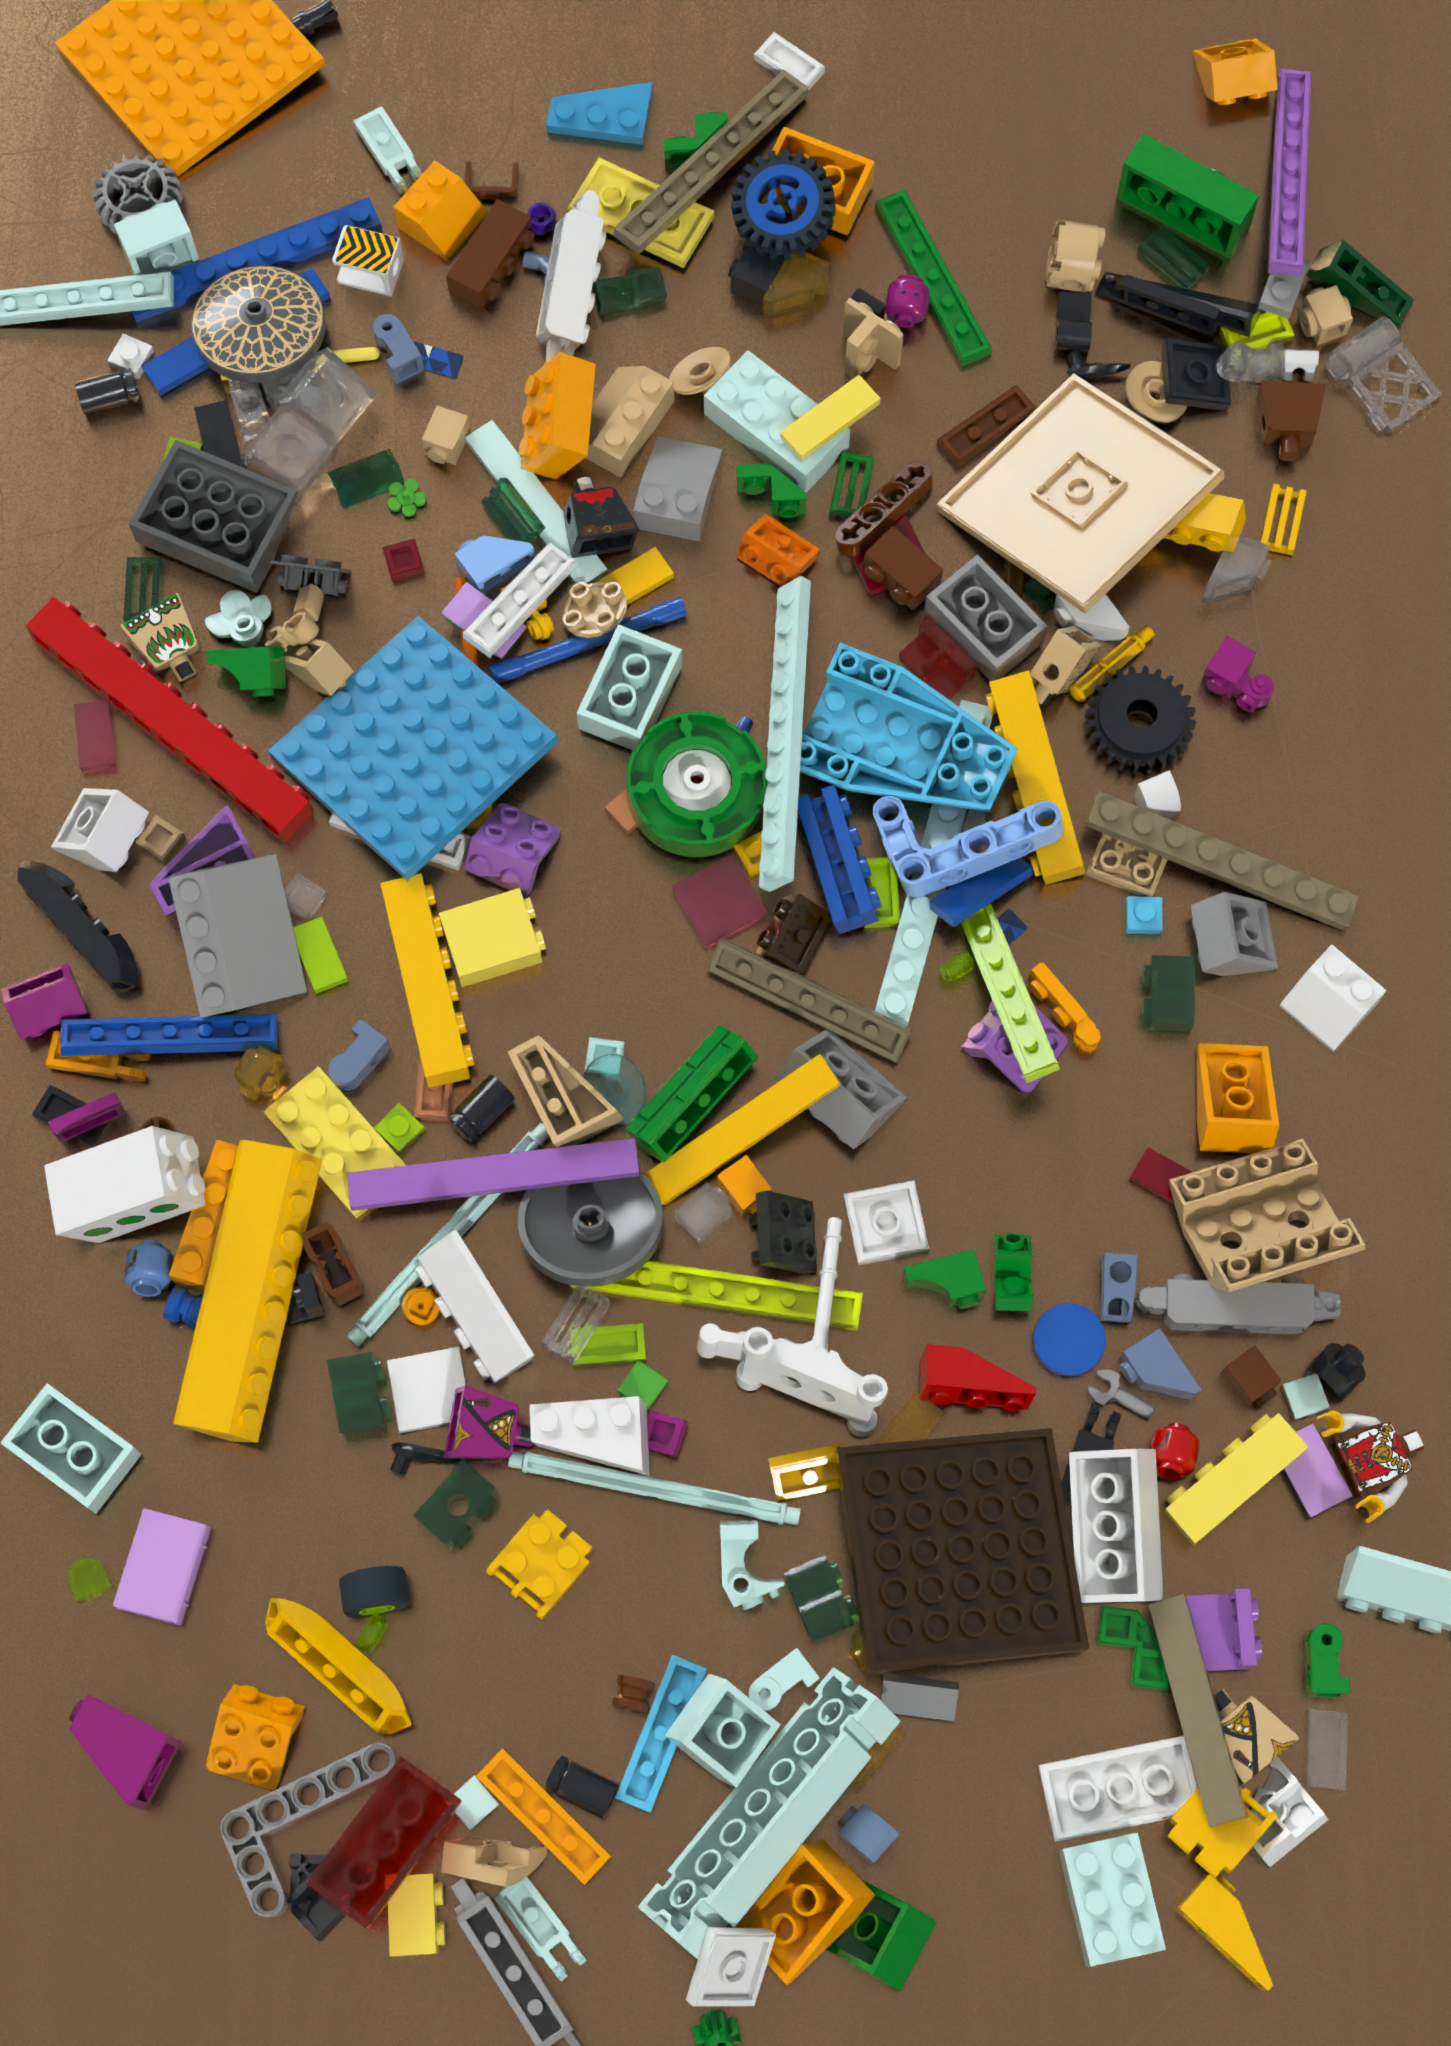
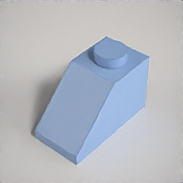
M484 535L475 541H466L454 553L458 570L467 578L470 585L484 595L522 572L535 558L534 547L531 543Z

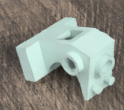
M757 1520L720 1521L722 1586L733 1607L742 1605L744 1610L752 1608L764 1602L762 1595L768 1592L771 1599L779 1596L778 1588L784 1586V1579H759L751 1575L745 1567V1551L750 1544L758 1539ZM737 1578H745L748 1584L745 1588L739 1589L734 1586V1581Z

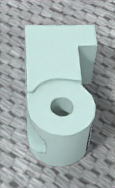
M796 1648L751 1684L749 1698L765 1712H771L780 1705L782 1697L798 1684L803 1682L809 1690L820 1681V1677L798 1648Z

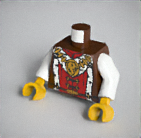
M1332 1410L1317 1417V1420L1322 1419L1328 1425V1430L1321 1432L1323 1437L1335 1434L1327 1441L1328 1446L1353 1495L1356 1509L1361 1506L1365 1507L1369 1512V1517L1365 1522L1370 1523L1382 1515L1385 1510L1394 1506L1408 1484L1406 1475L1413 1470L1408 1456L1424 1449L1422 1440L1416 1430H1411L1397 1436L1390 1422L1381 1423L1376 1417L1353 1413L1340 1414Z

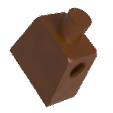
M1261 380L1256 402L1262 439L1266 445L1279 446V458L1281 460L1295 461L1299 459L1300 447H1310L1312 445L1324 398L1325 384Z

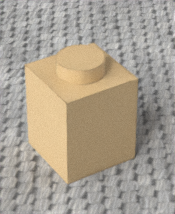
M437 405L422 437L424 454L436 463L444 464L447 462L456 465L466 443L465 437L471 432L468 416Z

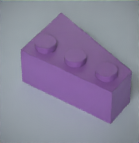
M228 804L149 882V886L165 916L176 911L169 877L255 858Z

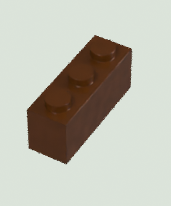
M497 199L446 275L449 293L482 310L489 300L493 301L500 291L501 282L506 274L511 275L518 261L517 257L523 249L527 250L534 239L535 233L532 231L531 216Z

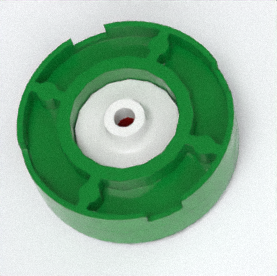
M703 711L683 712L669 716L657 722L646 731V736L639 742L630 756L627 769V801L633 820L650 841L673 854L687 857H706L725 852L744 840L754 829L761 816L767 788V779L765 777L766 764L763 754L756 741L746 730L743 732L733 724L725 721L726 717Z

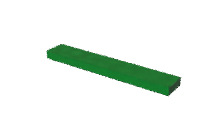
M905 189L875 201V209L911 275L920 277L923 283L928 286L930 290L929 308L961 367L991 355L992 347Z

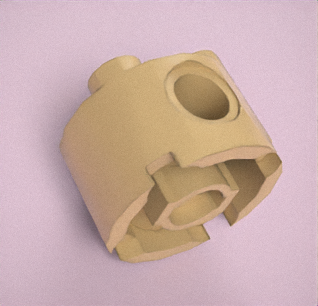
M1058 219L1052 237H1057L1058 240H1054L1053 245L1049 247L1046 286L1083 293L1087 291L1092 292L1095 279H1099L1102 259L1096 258L1098 248L1103 247L1105 228Z

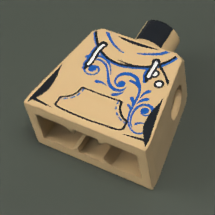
M1075 625L1058 629L1030 673L1038 681L1034 686L1038 703L1046 706L1054 693L1061 694L1069 691V687L1077 681L1102 645Z

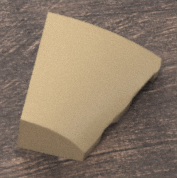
M474 1837L444 1841L441 1872L508 1887L523 1880L543 1862L547 1856V1847L536 1844L534 1847L524 1849L512 1846L511 1841L487 1840Z

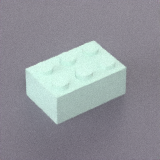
M618 624L576 713L578 729L635 750L639 742L646 736V731L657 722L681 670L682 649Z
M48 1383L1 1441V1444L95 1514H97L142 1455L135 1447Z
M1138 1832L1069 1847L1059 1851L1086 1967L1166 1950Z

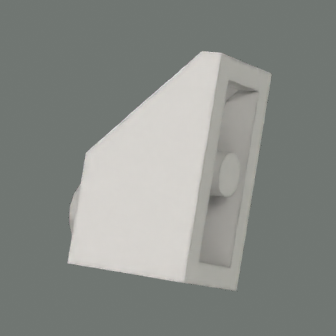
M1106 594L1087 613H1083L1059 595L1056 596L1053 612L1062 627L1075 625L1092 639L1117 644L1122 643L1127 638L1130 626Z

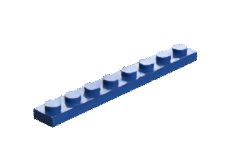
M365 198L171 271L174 276V307L132 311L136 323L198 300L209 285L232 271L251 266L284 268L335 249L345 225L373 232L382 231L381 222L370 198Z

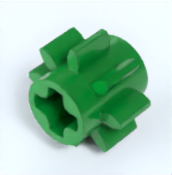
M711 2010L704 2013L699 2019V2025L692 2026L695 2046H734L742 2043L736 2017L728 2018L727 2014L721 2010Z

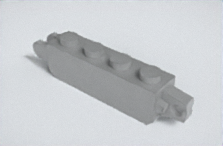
M1178 1274L1173 1275L1172 1279H1167L1163 1287H1144L1138 1293L1134 1303L1136 1304L1135 1308L1138 1309L1137 1311H1141V1313L1163 1315V1323L1170 1330L1302 1334L1313 1321L1338 1319L1341 1313L1340 1294L1314 1290V1284H1304V1279L1284 1278L1282 1283L1264 1281L1228 1293L1213 1288L1208 1280H1194L1193 1275Z
M464 1877L453 1884L451 1888L461 1903L454 1908L458 1916L456 1920L535 2046H552L562 2038H565L570 2046H581L572 2032L575 2030L493 1899L487 1896L483 1889L475 1894Z

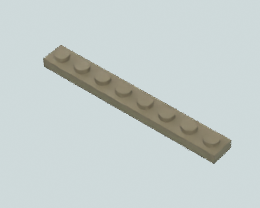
M781 71L614 227V237L639 255L808 96L809 87L787 71Z
M1098 791L1084 825L1342 931L1348 928L1359 898L1355 894L1101 791Z

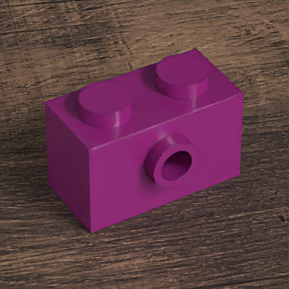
M69 963L1 989L4 1005L20 1039L28 1036H40L48 1028L61 1024V1020L80 1019L82 1015L87 1014L84 997Z

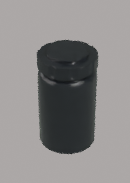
M131 368L125 369L123 373L117 371L75 382L84 415L126 405L130 401H133V403L140 401L138 384Z
M490 1074L456 1107L455 1113L451 1112L447 1116V1119L463 1138L473 1142L477 1138L476 1134H481L515 1100V1097L500 1080Z
M561 1756L549 1774L545 1791L551 1794L555 1792L557 1797L604 1819L620 1785L573 1761L569 1763L568 1758Z

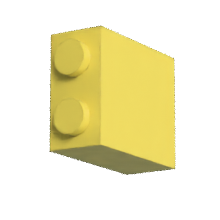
M520 888L439 913L461 987L542 963L540 951L546 949L541 930H533L530 919L536 917L530 897L523 899Z

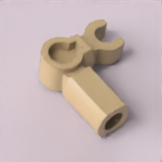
M309 584L299 589L293 611L294 616L284 622L283 627L276 626L269 630L268 634L273 640L266 642L265 647H284L285 650L289 645H306L317 636L319 627L315 622L319 619L324 600V593L319 587Z

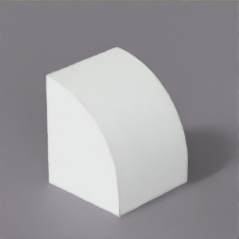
M1170 770L1138 783L1133 798L1138 807L1168 819L1180 815V796Z

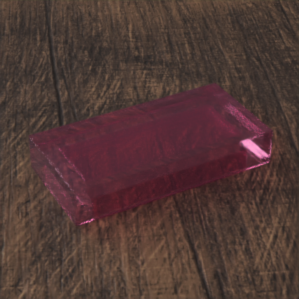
M109 700L74 704L81 772L116 768Z

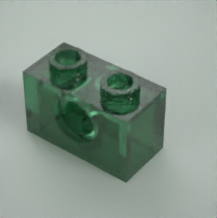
M462 1460L413 1517L450 1550L454 1544L459 1547L469 1538L473 1532L470 1526L479 1516L484 1519L491 1513L498 1503L495 1498L499 1493L490 1482L466 1461ZM458 1498L467 1500L469 1507L465 1514L454 1516L449 1513V1506L452 1501Z

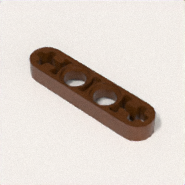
M919 461L907 464L841 524L835 532L838 551L845 556H856L864 552L932 488L933 478L930 466ZM893 495H901L904 497L902 500L898 502H890L887 500L890 496ZM872 515H878L882 517L879 521L874 523H869L865 521L867 517Z

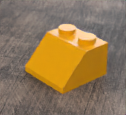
M1256 38L1193 50L1205 96L1216 102L1217 105L1233 104L1236 102V98L1248 96L1249 99H1259L1266 97L1267 92L1278 90L1275 50Z
M435 160L393 206L397 228L447 262L455 256L476 232L488 214V211L464 181Z

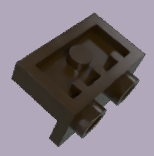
M798 893L783 897L777 902L772 912L774 918L770 926L765 928L758 937L757 945L759 947L756 953L802 975L832 917L829 912Z

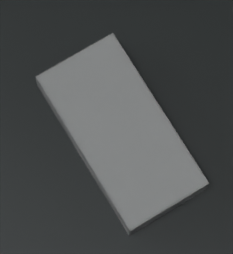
M884 1673L880 1700L893 1714L954 1721L959 1682Z

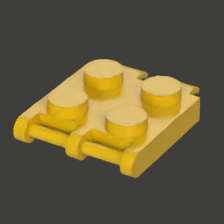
M548 1509L540 1518L533 1514L485 1571L490 1577L495 1575L512 1590L510 1593L515 1598L521 1597L537 1611L536 1616L540 1620L546 1617L590 1565L586 1557L593 1549L589 1543L574 1531L565 1540L562 1539L560 1536L568 1526ZM502 1566L506 1571H508L512 1576H514L519 1581V1583L516 1584L499 1568ZM528 1588L545 1604L543 1606L540 1605L524 1590Z
M1240 1787L1243 1801L1264 1817V1821L1260 1820L1245 1807L1248 1818L1210 1828L1198 1788L1170 1820L1175 1827L1168 1834V1837L1187 1854L1197 1845L1202 1851L1194 1860L1214 1878L1223 1869L1230 1874L1279 1816L1273 1810L1269 1813L1250 1796L1252 1792L1247 1787L1244 1789Z

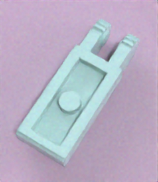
M381 106L357 118L353 123L356 131L384 174L389 176L398 193L402 194L407 191L406 183L397 170L406 166L414 182L422 175V172L416 164L410 148Z
M528 1877L514 1885L503 1887L493 1895L496 1902L540 1959L543 1958L561 1982L568 1975L560 1961H557L551 1954V1949L562 1942L575 1963L581 1966L587 1961L569 1937L571 1933Z

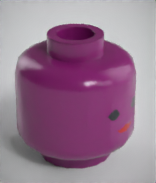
M899 276L888 285L885 302L886 315L894 320L897 326L904 328L913 327L914 323L923 321L928 313L930 298L928 286L918 276Z

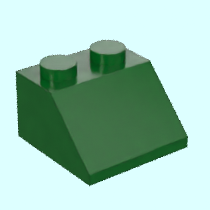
M863 1881L875 1896L857 1919L826 1950L901 1992L937 1922L912 1905Z

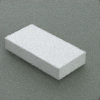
M775 32L754 53V61L776 76L783 70L787 71L809 87L808 91L825 73L824 65Z

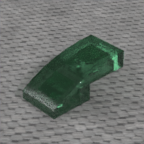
M660 267L629 269L626 277L601 278L593 282L592 285L599 315L629 311L658 303L667 298Z

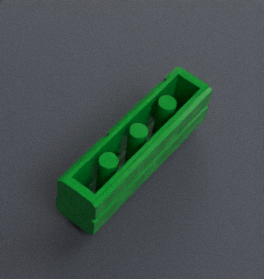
M718 1025L704 1039L703 1043L688 1060L680 1066L679 1070L657 1091L656 1095L640 1113L634 1116L630 1124L625 1128L626 1132L631 1138H635V1143L643 1151L664 1163L754 1064L758 1056L742 1036Z

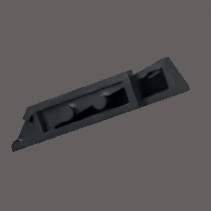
M1105 272L1095 291L1098 295L1212 337L1218 326L1250 337L1262 313V310L1258 309L1259 304L1143 280L1128 274L1120 275Z

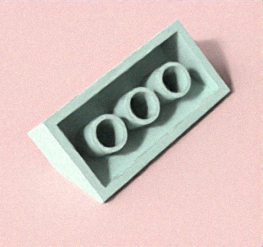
M1363 1546L1357 1547L1346 1555L1336 1598L1345 1601L1346 1608L1359 1612H1367L1368 1608L1383 1612L1382 1618L1399 1623H1404L1405 1618L1419 1622L1418 1627L1420 1629L1433 1633H1441L1442 1629L1451 1631V1571Z

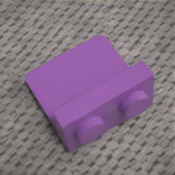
M500 803L471 838L464 870L509 891L520 888L522 897L527 898L532 891L538 865L559 839L561 831L558 827L549 824L547 821L536 818L514 806Z
M992 1001L988 1008L989 1012L982 1021L970 1029L968 1039L962 1048L970 1056L988 1058L1022 1092H1031L1041 1078L1029 1083L1026 1082ZM1034 1005L1057 1059L1067 1045V1038Z
M1250 1588L1235 1589L1230 1594L1188 1595L1187 1599L1207 1671L1249 1670L1255 1667L1257 1659L1262 1658V1643L1260 1636H1254L1253 1621H1258L1259 1610L1257 1599L1251 1598Z

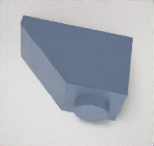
M1160 1328L1123 1351L1119 1358L1122 1362L1119 1365L1122 1374L1129 1383L1135 1382L1139 1389L1187 1400L1197 1397L1202 1390Z
M865 1804L859 1810L851 1806L837 1822L842 1827L837 1835L870 1866L877 1861L900 1834Z

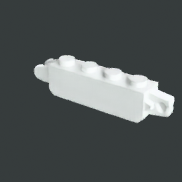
M593 190L584 191L580 195L581 197L574 202V208L567 212L555 226L536 337L539 342L546 345V362L550 361L559 352L573 356L574 351L581 344H585L589 335L590 326L586 324L587 313L591 312L594 305L595 294L591 293L593 282H596L601 267L600 262H597L598 251L602 250L606 239V232L602 231L604 218L597 217L600 198Z

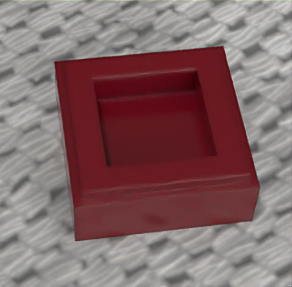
M415 538L382 547L392 582L425 573Z

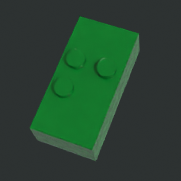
M1143 133L1123 163L1116 199L1231 259L1250 230L1259 194L1228 179L1220 171L1210 169Z

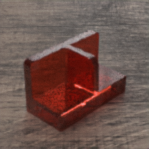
M929 617L919 625L918 637L899 653V659L923 682L947 699L954 696L975 677L977 663Z

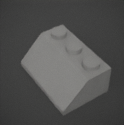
M826 1029L797 1047L774 1079L777 1082L781 1081L817 1055L822 1054L842 1085L808 1109L813 1117L822 1121L835 1132L840 1141L855 1149L868 1140L903 1104L907 1097L834 1032Z

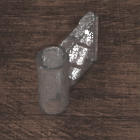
M1380 317L1328 353L1327 368L1334 378H1340L1351 385L1371 411L1367 416L1379 431L1385 429L1387 433H1390L1442 395L1437 386L1403 345L1397 327L1387 317ZM1397 354L1406 365L1405 374L1388 371L1389 360ZM1383 365L1382 370H1377V368ZM1367 375L1381 378L1380 392L1368 391L1360 380ZM1387 379L1404 382L1403 396L1385 393ZM1410 383L1422 385L1429 395L1423 400L1409 398ZM1384 401L1402 404L1400 416L1392 421L1383 410ZM1407 405L1413 406L1409 410H1407Z

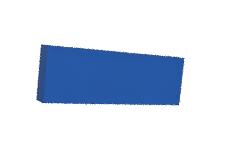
M1018 858L959 882L930 900V910L949 925L955 927L1033 875L1032 866L1023 859Z

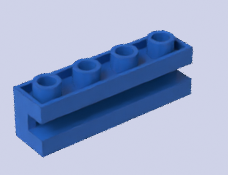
M835 785L821 789L823 794L821 797L812 800L808 794L798 797V811L833 923L839 934L879 921L876 909L881 908L882 905L876 888L869 889L866 880L872 874L866 856L859 857L856 848L862 845L856 825L849 826L847 815L852 814L848 798L846 794L840 796Z

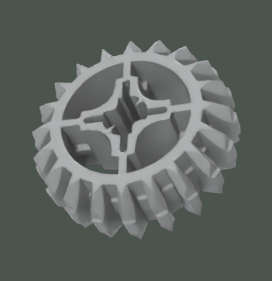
M137 152L134 159L131 160L123 154L121 163L118 164L111 160V170L102 169V178L95 179L96 190H93V199L96 213L99 214L101 222L105 227L109 226L110 231L114 235L117 234L114 227L115 223L120 222L126 216L137 215L150 210L159 203H167L176 199L181 210L180 203H182L183 195L180 190L181 184L179 179H177L171 167H166L162 159L155 162L151 154L144 160ZM158 186L163 189L159 200L154 198L156 195L155 190ZM119 193L122 197L119 199L120 204L118 207H115L113 202L115 196Z

